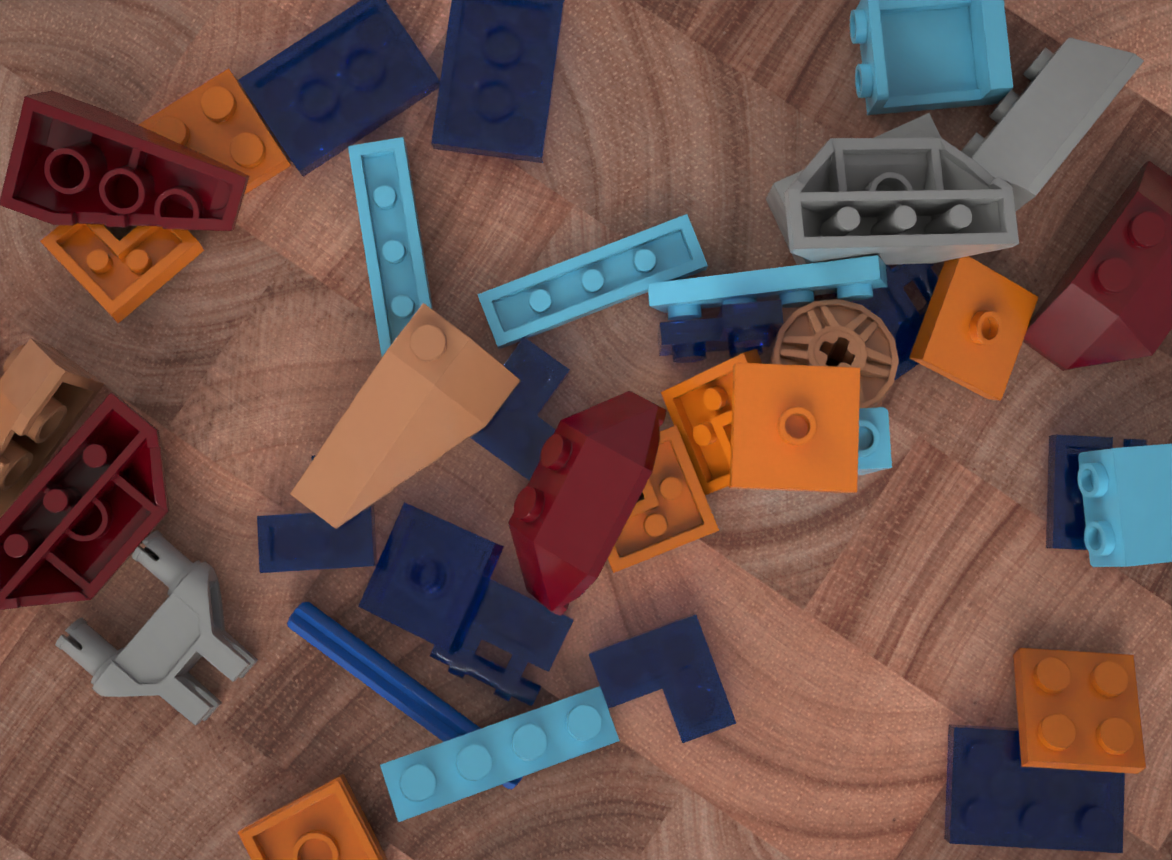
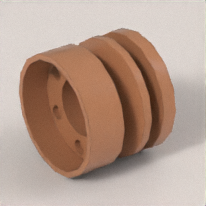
M841 299L814 301L794 311L779 329L769 364L827 366L826 363L831 358L840 363L837 367L860 368L859 408L881 407L882 401L894 383L899 363L895 338L883 320L864 306Z

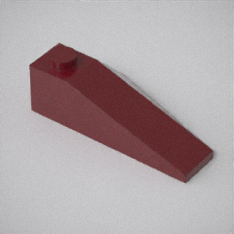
M51 90L24 97L0 197V206L52 225L101 224L106 225V227L157 226L164 229L232 231L236 225L250 176L107 110Z

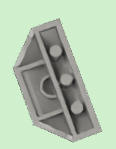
M830 138L784 193L790 253L816 263L879 255L886 265L930 264L1011 248L1019 244L1013 187L1000 177L993 178L975 160L942 138Z

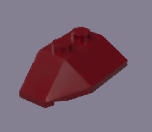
M1147 161L1142 166L1030 320L1023 342L1062 371L1152 356L1172 329V177L1150 161Z
M627 391L560 420L554 434L546 440L542 447L540 461L528 485L520 491L514 503V512L508 524L526 590L548 610L560 616L568 609L569 603L579 598L598 578L653 472L660 442L659 427L665 421L667 410L632 391Z
M111 392L0 518V610L93 599L170 511L159 430L115 393Z

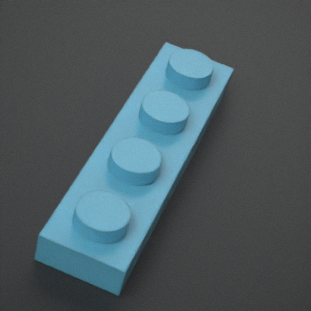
M403 137L348 146L382 357L423 303L433 310L407 147Z
M685 214L477 295L497 347L502 349L648 292L649 283L681 280L707 269L708 264L688 214Z
M879 255L649 283L648 295L650 307L663 313H668V320L679 321L701 318V309L723 306L724 314L751 313L758 310L757 302L779 300L780 307L783 308L804 307L815 301L814 296L837 293V299L845 301L864 300L873 297V289L888 286L886 264Z
M598 686L380 765L397 821L401 822L620 740L601 687Z

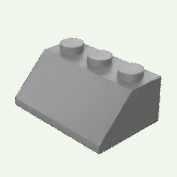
M1070 37L1054 53L1045 47L1023 73L1030 80V83L1020 95L1011 90L989 116L997 123L985 138L976 132L961 152L975 160L993 178L1000 177L1013 187L1016 212L1040 192L1144 60L1135 53Z

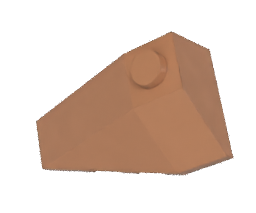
M423 303L387 349L290 495L332 527L338 529L392 492L395 487L440 459L446 452L484 429L521 380L470 337Z
M32 338L29 339L26 345H20L8 356L3 366L5 373L0 379V518L37 477L104 385L102 381L51 345Z

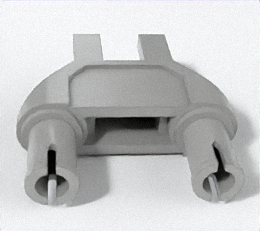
M156 530L142 541L146 546L144 549L141 547L135 549L132 558L136 562H140L169 588L167 593L169 597L125 648L117 650L90 627L85 619L79 618L65 630L70 635L68 637L61 635L55 646L65 651L93 676L91 679L92 689L100 696L159 695L196 726L202 720H208L222 703L189 673L203 656L232 682L236 681L238 677L240 679L244 678L258 659L225 631L220 586L214 568L206 561L202 563L199 560L194 563L191 562Z

